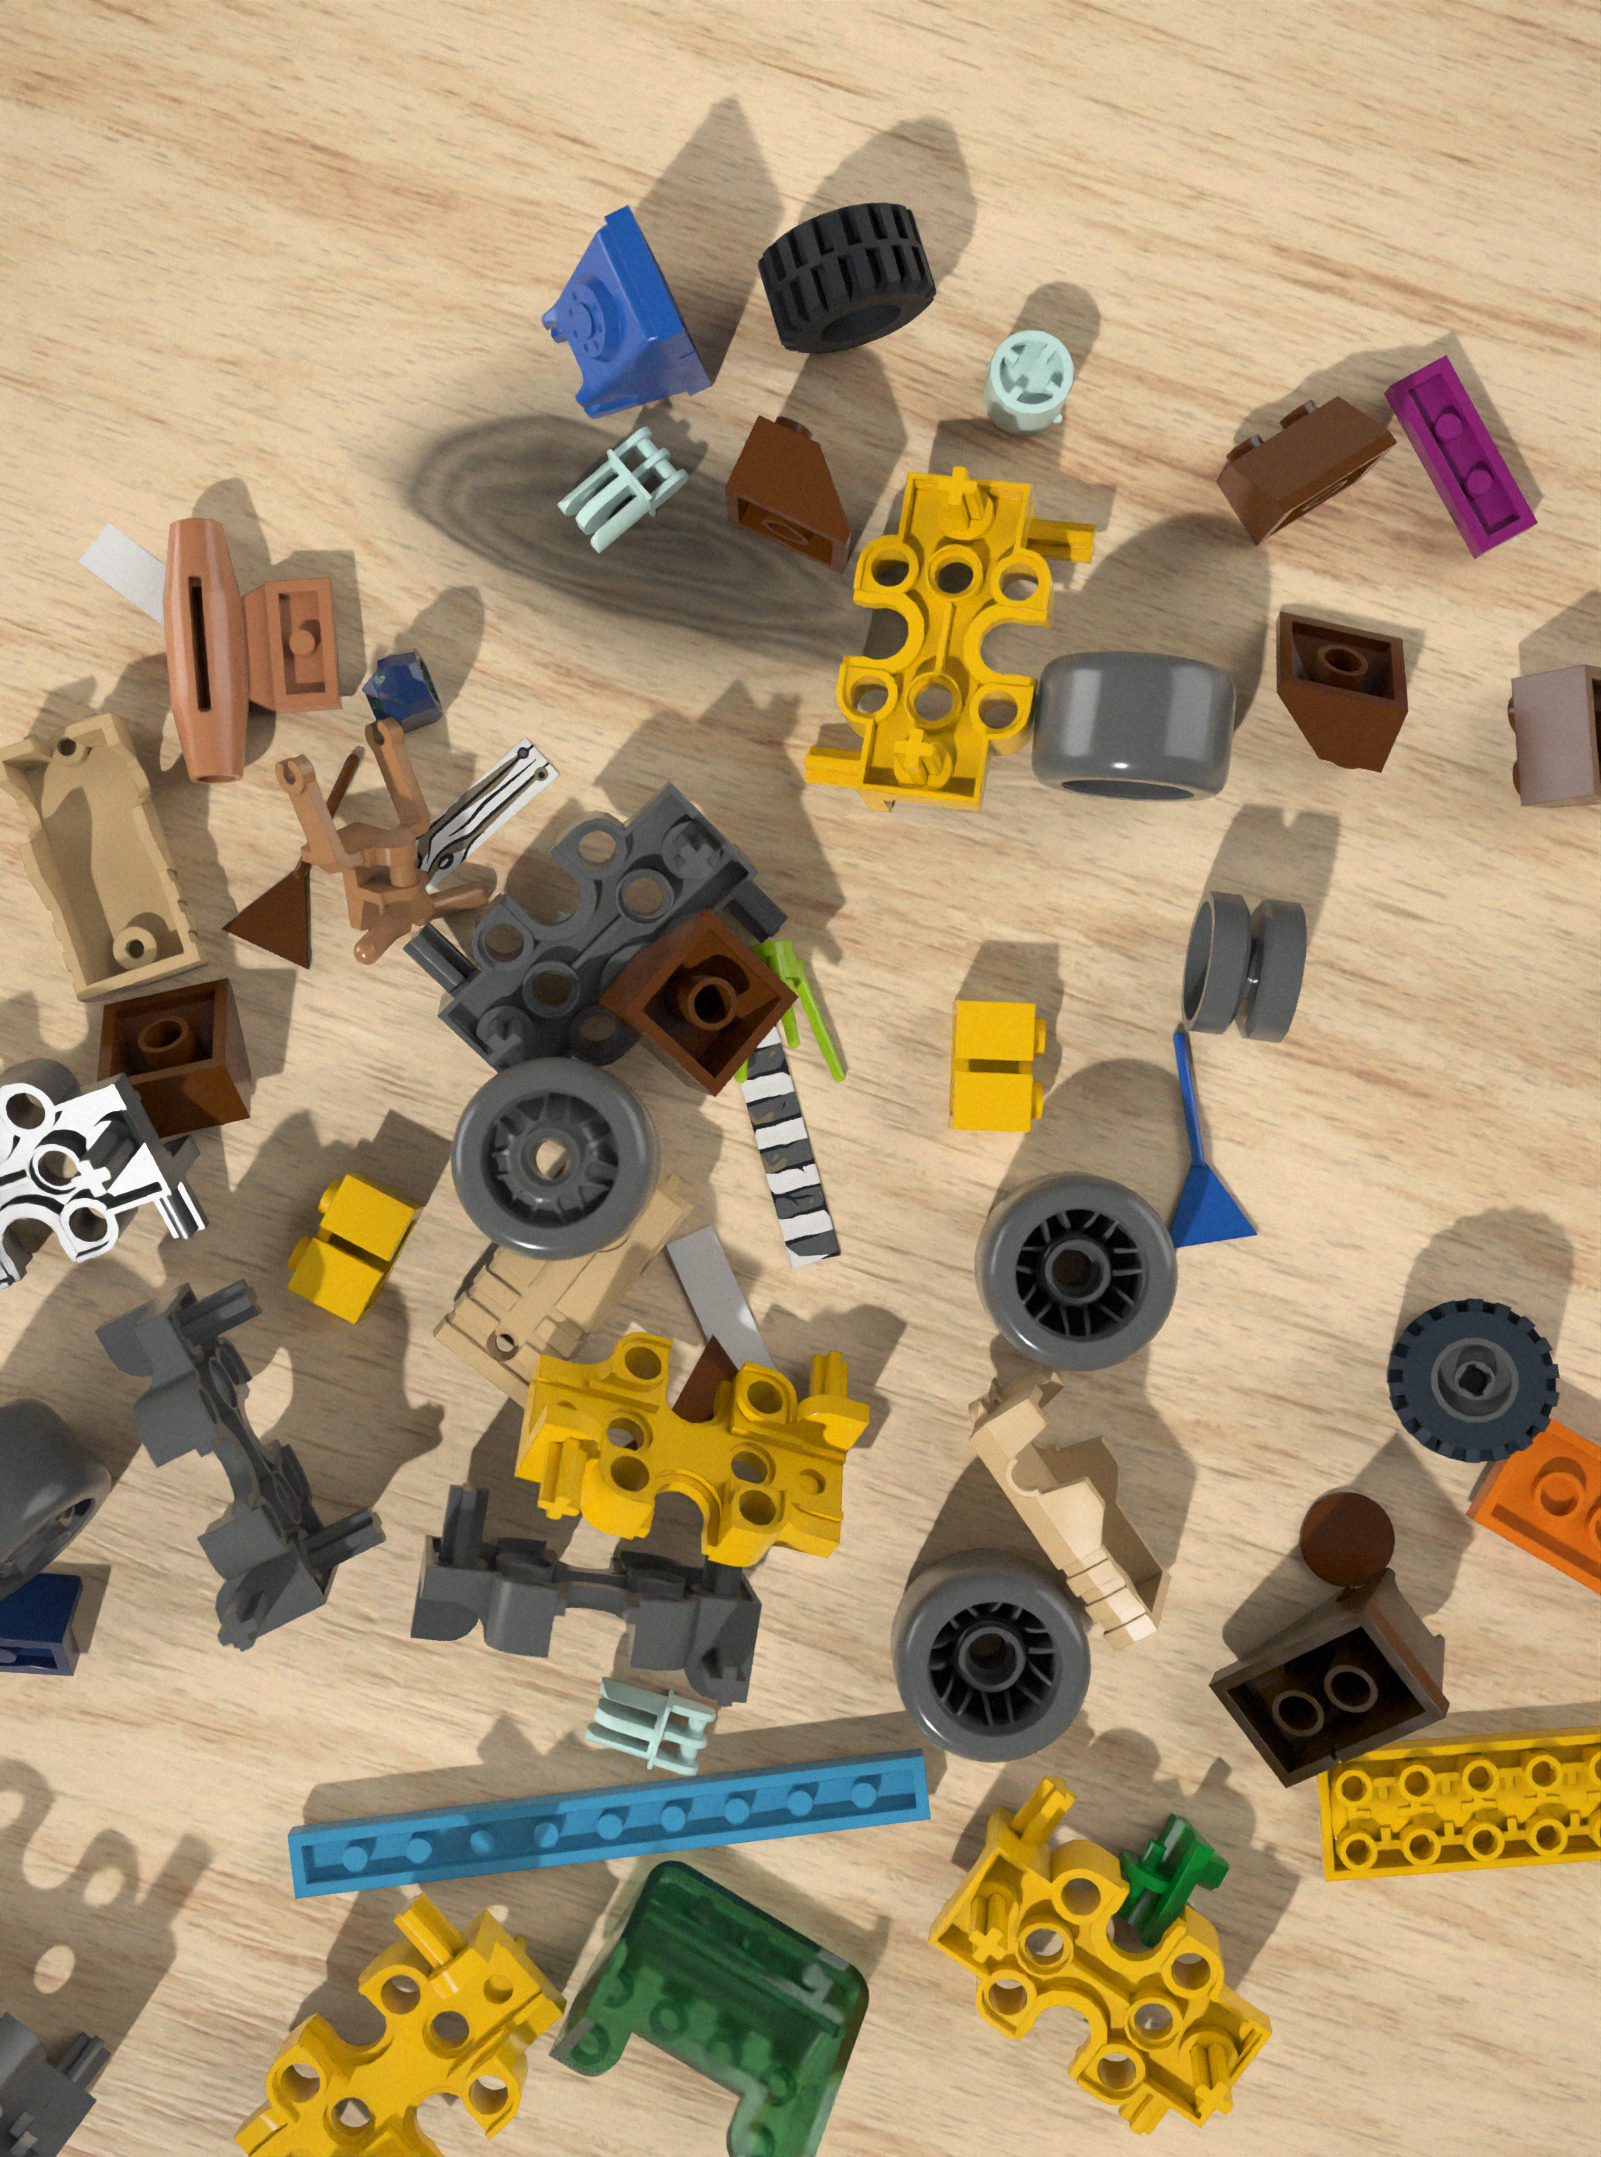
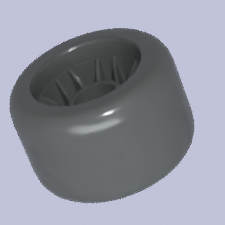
M1097 651L1057 657L1045 666L1038 685L1031 755L1034 775L1041 784L1050 788L1092 797L1147 802H1189L1213 798L1223 790L1229 775L1236 708L1234 681L1225 670L1217 666L1193 659L1164 654Z
M543 1057L523 1061L501 1071L488 1080L474 1094L463 1110L454 1133L451 1149V1168L454 1186L465 1212L478 1229L490 1240L502 1248L526 1258L541 1261H562L580 1258L602 1250L622 1238L637 1224L649 1207L657 1188L661 1168V1151L653 1118L641 1098L623 1080L607 1070L581 1060L566 1057ZM551 1139H557L564 1143L570 1153V1164L567 1171L556 1179L545 1176L539 1170L536 1160L537 1152L541 1145Z
M1076 1171L1050 1173L1036 1177L1015 1188L997 1204L989 1215L980 1233L975 1253L974 1272L976 1287L980 1301L991 1322L1005 1339L1022 1354L1040 1364L1059 1370L1075 1372L1101 1370L1117 1365L1136 1355L1161 1330L1170 1314L1176 1296L1178 1283L1177 1257L1173 1241L1161 1217L1135 1191L1116 1181L1090 1173ZM1067 1250H1079L1085 1260V1269L1082 1276L1072 1283L1058 1282L1054 1274L1056 1259Z
M34 1398L14 1399L0 1405V1601L34 1578L75 1540L99 1511L111 1488L109 1469L99 1455L51 1407Z
M974 1548L959 1551L938 1560L926 1568L911 1583L898 1605L893 1620L890 1641L891 1659L897 1689L901 1701L913 1722L924 1735L942 1749L956 1756L977 1762L1000 1763L1019 1760L1031 1756L1052 1744L1067 1730L1078 1715L1088 1691L1091 1675V1653L1088 1636L1077 1610L1063 1587L1047 1570L1034 1561L1020 1554L996 1548ZM994 1633L1002 1637L999 1649L989 1656H978L969 1650L970 1644L981 1635Z

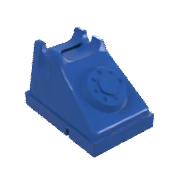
M629 205L604 216L607 224L595 233L557 302L542 315V324L547 331L551 329L553 340L556 343L568 340L583 376V385L575 398L579 405L584 408L586 414L592 419L601 418L686 391L689 396H692L713 386L664 274Z

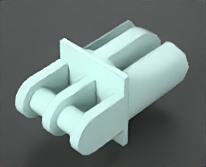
M647 426L635 432L614 451L609 449L607 451L609 460L557 504L567 516L578 513L575 518L576 522L586 535L595 532L590 544L598 553L607 548L647 512L652 517L656 515L655 510L676 493L689 479V475L684 469L676 471L668 460L671 454L666 448L658 450L650 439L653 433ZM637 453L644 463L631 473L624 463ZM655 474L662 484L649 494L642 484Z
M602 1677L599 1692L605 1698L599 1699L594 1715V1720L597 1722L587 1725L583 1738L587 1741L648 1759L647 1769L650 1770L655 1765L684 1775H696L700 1766L695 1761L698 1749H704L707 1745L708 1738L703 1733L707 1722L714 1721L716 1711L705 1704L673 1695L674 1690L669 1689L668 1695L665 1696L618 1680ZM674 1712L688 1717L686 1726L683 1727L667 1722L669 1713ZM661 1738L680 1744L677 1754L658 1748Z

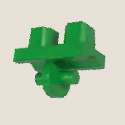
M1172 1813L1158 1839L1150 1838L1141 1855L1122 1849L1118 1856V1859H1120V1870L1128 1876L1126 1882L1129 1883L1130 1892L1117 1913L1140 1935L1139 1940L1142 1944L1153 1949L1161 1941L1164 1932L1178 1918L1185 1904L1195 1910L1187 1902L1195 1885L1210 1891L1219 1888L1229 1870V1863L1186 1819Z

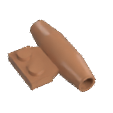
M188 518L172 522L169 528L162 601L170 705L190 781L200 784L236 782L243 779L250 702L273 710L278 714L343 709L333 586L329 577L264 581L263 585L241 597L222 523L206 518Z

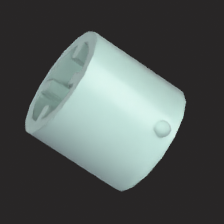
M1025 330L1011 335L998 346L991 362L987 364L988 373L984 383L983 403L988 417L999 429L1011 435L1028 437L1044 432L1053 423L1059 424L1062 421L1060 411L1073 384L1074 365L1069 351L1061 341L1044 331Z

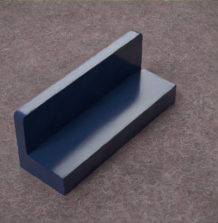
M38 1573L21 1588L0 1601V1672L60 1676L74 1675L80 1652L71 1625L83 1590L80 1576Z

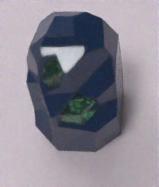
M416 648L391 653L377 661V671L373 673L372 677L362 688L376 721L394 717L405 734L437 722L443 716L441 701L431 674Z

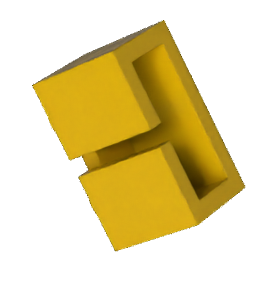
M969 1000L953 1002L948 1128L958 1130L1031 1132V1119H1041L1042 1081H1033V1074L1031 1073L1034 1055H1044L1046 1021L1045 1018L1035 1017L1036 1003Z
M360 1171L346 1174L343 1181L334 1178L325 1190L317 1207V1212L324 1215L317 1235L312 1238L305 1234L295 1247L288 1261L287 1268L293 1271L294 1274L286 1289L353 1324L361 1322L368 1317L426 1206Z

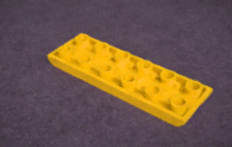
M1601 1725L1392 1741L1345 1763L1339 1760L1338 1766L1316 1775L1320 1811L1323 1877L1326 1882L1601 1861Z

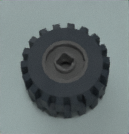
M1473 1298L1442 1303L1424 1312L1412 1321L1403 1331L1397 1343H1395L1390 1355L1389 1369H1387L1389 1399L1403 1427L1421 1445L1447 1458L1467 1463L1503 1460L1509 1458V1455L1517 1451H1523L1534 1443L1532 1440L1539 1432H1544L1551 1422L1549 1415L1552 1408L1557 1407L1560 1392H1556V1378H1560L1558 1364H1553L1549 1353L1553 1349L1546 1337L1541 1338L1535 1331L1534 1327L1536 1325L1526 1316L1520 1317L1512 1312L1509 1306L1499 1302L1494 1304L1485 1302L1483 1299Z

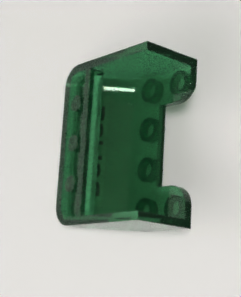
M665 1861L655 1866L642 1881L592 1962L548 2055L581 2075L588 2077L600 2076L608 2072L619 2061L633 2032L740 2097L726 2134V2147L729 2157H815L869 2005V1989L863 1975L849 1962L691 1866L680 1861Z

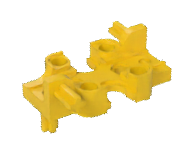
M961 466L953 467L952 476L908 472L898 535H882L870 541L861 551L853 586V601L855 605H860L863 608H888L899 612L908 623L909 635L903 648L897 654L887 659L874 660L865 656H843L836 687L837 703L851 729L864 738L862 752L810 745L809 753L806 754L804 767L806 768L805 783L856 789L868 809L891 813L893 800L943 806L956 810L982 811L987 775L992 756L1012 755L1022 750L1031 740L1034 732L1038 684L1036 678L1018 674L1003 675L992 671L984 664L981 658L983 640L992 628L1002 623L1015 622L1025 626L1051 628L1055 596L1051 571L1045 559L1091 564L1095 550L1097 526L1037 519L1031 484L969 478L967 468ZM956 562L966 564L973 571L972 582L966 590L950 594L938 587L937 577L946 565ZM893 566H902L909 570L907 577L896 586L886 587L878 583L882 573ZM1026 579L1037 585L1036 591L1025 600L1014 601L1004 595L1008 586L1017 580ZM933 688L946 690L952 696L953 704L950 712L938 721L925 720L916 712V704L919 697L925 691ZM877 689L888 693L886 704L880 710L874 713L858 711V703L865 693ZM1006 704L1018 711L1015 720L1004 728L994 729L983 723L986 713L996 705Z
M642 1332L626 1334L617 1342L609 1358L597 1364L584 1365L543 1354L540 1355L531 1371L514 1476L531 1482L541 1483L538 1507L547 1509L546 1517L559 1520L563 1514L575 1517L579 1514L580 1510L585 1520L602 1532L630 1540L634 1536L645 1538L652 1524L655 1496L665 1491H679L691 1497L703 1513L704 1527L701 1533L702 1554L709 1555L708 1560L735 1567H748L756 1564L771 1545L828 1559L840 1544L841 1522L844 1519V1511H841L843 1465L846 1462V1453L868 1426L870 1404L847 1398L849 1363L842 1361L843 1353L831 1350L827 1356L817 1353L812 1356L809 1398L804 1399L799 1404L794 1387L784 1375L769 1367L745 1361L732 1382L721 1381L717 1387L713 1403L714 1417L711 1421L702 1424L690 1423L681 1419L671 1410L666 1400V1388L669 1383V1355L673 1340ZM620 1428L628 1431L635 1438L638 1450L634 1451L613 1445L607 1436V1430ZM738 1461L751 1465L760 1477V1484L735 1477L731 1463Z
M1045 1774L1017 1815H1014L999 1804L987 1821L985 1848L980 1853L979 1859L951 1898L947 1899L941 1912L930 1925L928 1943L977 1975L976 2007L980 2016L991 2027L1010 2040L1014 2037L1020 2041L1034 2026L1037 2017L1048 2008L1069 2006L1078 2010L1087 2019L1091 2032L1082 2046L1079 2045L1076 2049V2053L1068 2065V2075L1077 2080L1079 2087L1098 2100L1109 2105H1120L1119 2115L1129 2122V2129L1139 2136L1143 2132L1150 2135L1170 2108L1199 2128H1202L1215 2109L1224 2115H1227L1232 2110L1233 2098L1231 2088L1273 2034L1270 2017L1241 1998L1224 1983V1965L1217 1931L1204 1916L1186 1904L1178 1918L1164 1932L1161 1941L1151 1950L1143 1953H1129L1118 1948L1110 1940L1107 1932L1108 1922L1111 1916L1120 1909L1130 1892L1129 1883L1121 1878L1120 1859L1088 1840L1074 1839L1065 1842L1051 1853L1046 1840L1072 1806L1077 1795L1066 1787V1782L1055 1775L1052 1778ZM1076 1878H1085L1092 1881L1095 1885L1085 1891H1076L1070 1888L1067 1883ZM1049 1929L1061 1937L1063 1944L1061 1949L1055 1954L1040 1956L1027 1946L1026 1939L1035 1930ZM1185 1953H1196L1203 1957L1200 1961L1193 1964H1184L1176 1960ZM1001 1979H1013L1019 1982L1021 1986L1014 1989H1006L998 1986L995 1982ZM1157 2003L1166 2007L1172 2017L1165 2027L1151 2030L1142 2027L1136 2021L1135 2014L1137 2010L1143 2005ZM1111 2053H1121L1128 2056L1127 2059L1122 2061H1110L1104 2057Z
M423 1891L418 1896L415 1895L411 1898L405 1907L393 1918V1922L408 1939H402L390 1945L361 1972L358 1978L360 1982L359 1993L361 1995L365 1994L386 2017L387 2026L384 2034L380 2039L369 2045L357 2046L349 2044L337 2035L333 2026L318 2012L310 2015L283 2042L268 2072L265 2083L268 2100L241 2123L234 2140L249 2155L248 2157H444L434 2141L423 2133L417 2118V2110L426 2098L438 2093H449L461 2098L467 2111L485 2130V2136L490 2140L509 2124L518 2112L528 2073L527 2056L524 2052L540 2035L564 2015L567 2000L526 1955L525 1951L528 1943L524 1937L519 1934L512 1939L487 1909L459 1932ZM397 1975L408 1976L416 1981L420 1989L416 1992L401 1991L393 1984L391 1978ZM444 2011L458 2012L465 2017L469 2026V2032L460 2040H445L436 2033L433 2025L434 2018ZM293 2064H308L316 2070L319 2077H303L295 2070ZM483 2075L497 2076L504 2081L506 2087L492 2090L483 2086L478 2078ZM351 2097L360 2099L369 2109V2121L358 2127H350L343 2124L336 2115L337 2108L335 2105L337 2102Z

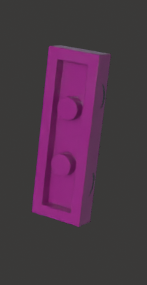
M1447 355L1392 384L1384 392L1387 401L1474 559L1524 533L1538 523Z

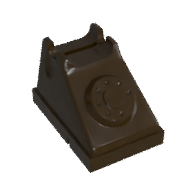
M1389 1567L1370 1575L1367 1582L1360 1588L1356 1589L1353 1585L1337 1591L1324 1603L1236 1662L1216 1671L1209 1683V1687L1285 1788L1338 1766L1339 1760L1345 1763L1446 1718L1450 1702L1443 1694L1445 1638L1441 1634L1433 1636L1399 1591L1395 1580L1396 1573Z

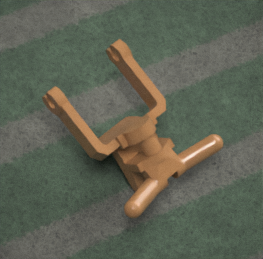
M389 717L382 721L377 720L366 725L365 737L368 745L373 750L400 819V825L395 829L386 830L361 822H354L336 830L310 760L302 754L295 758H287L275 765L277 780L281 787L289 794L308 841V844L300 848L302 861L317 865L328 874L342 872L350 925L352 928L361 931L369 929L355 944L353 950L355 959L364 965L375 963L398 938L411 931L412 924L423 926L434 919L483 906L489 899V890L481 882H471L428 894L424 886L429 883L427 871L415 868V860L418 856L416 838L429 832L431 815L404 748L403 730L394 717Z

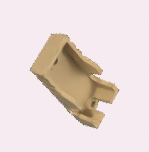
M112 712L98 716L96 713L86 716L83 721L55 731L49 740L38 739L36 734L23 737L24 741L0 748V788L16 800L17 806L21 808L26 816L30 828V835H28L30 842L17 847L30 882L46 909L52 913L54 922L51 923L57 941L62 942L65 951L62 955L67 970L72 972L75 983H72L78 1002L85 1003L100 1002L208 965L202 944L198 943L196 939L198 932L192 914L188 913L185 907L188 904L182 885L177 882L175 877L178 876L153 803L154 796L150 780L138 759L126 721ZM66 739L73 740L76 743V750L70 756H64L60 749L61 743ZM135 940L141 941L144 945V953L139 958H134L129 953V947Z
M570 1158L552 1179L562 1176L567 1171ZM674 1171L670 1176L660 1173L652 1201L637 1224L615 1243L589 1255L571 1260L541 1261L514 1254L499 1246L493 1254L494 1259L492 1262L484 1265L473 1279V1286L467 1288L454 1303V1310L451 1314L447 1313L433 1330L434 1338L525 1409L531 1371L540 1355L543 1354L568 1362L570 1359H575L588 1343V1340H586L588 1336L596 1333L693 1210L696 1204L676 1189L684 1179ZM508 1334L513 1338L514 1347L511 1351L506 1352L498 1348L497 1338L499 1335Z
M1038 1363L1008 1381L1003 1387L1000 1386L994 1377L990 1391L968 1404L969 1415L974 1423L969 1442L1056 1568L1064 1570L1067 1575L1066 1582L1076 1597L1082 1596L1086 1602L1085 1610L1095 1624L1100 1623L1105 1630L1103 1636L1114 1652L1156 1632L1159 1627L1171 1576L1161 1561L1159 1562L1146 1539L1139 1533L1128 1513L1117 1501L1120 1459L1103 1435L1064 1448H1060L1058 1444L1045 1445L1035 1438L1049 1422L1041 1409L1066 1385V1381L1057 1369Z

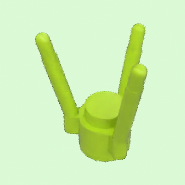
M776 940L750 946L749 948L794 993L797 991L832 1077L836 1082H842L845 1079L844 1070L807 981L804 961L795 957L793 941ZM792 1005L783 1015L781 1021L789 1047L796 1048L800 1045V1038ZM748 1059L734 1075L737 1083H744L747 1079Z

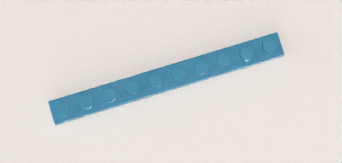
M922 1748L293 1826L287 1836L295 1899L928 1820L931 1819L923 1752Z

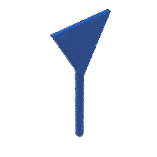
M1177 1031L1173 1034V1042L1192 1161L1169 1231L1174 1248L1257 1235L1255 1230L1205 1162L1186 1037L1182 1031Z

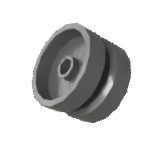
M1216 891L1204 893L1192 924L1183 973L1181 1008L1182 1022L1186 1031L1222 1035L1235 1019L1243 1039L1281 1043L1290 1028L1296 1011L1305 966L1307 927L1305 911L1300 903L1266 899L1261 901L1254 909L1252 915H1250L1242 895Z

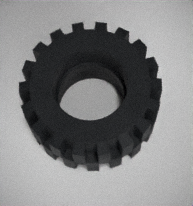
M856 204L813 217L792 228L777 239L776 242L765 250L762 254L763 257L758 262L759 272L781 345H784L785 349L789 351H796L798 353L819 354L837 352L880 339L914 320L933 302L936 295V287L914 214L911 210L906 209V206L900 204Z

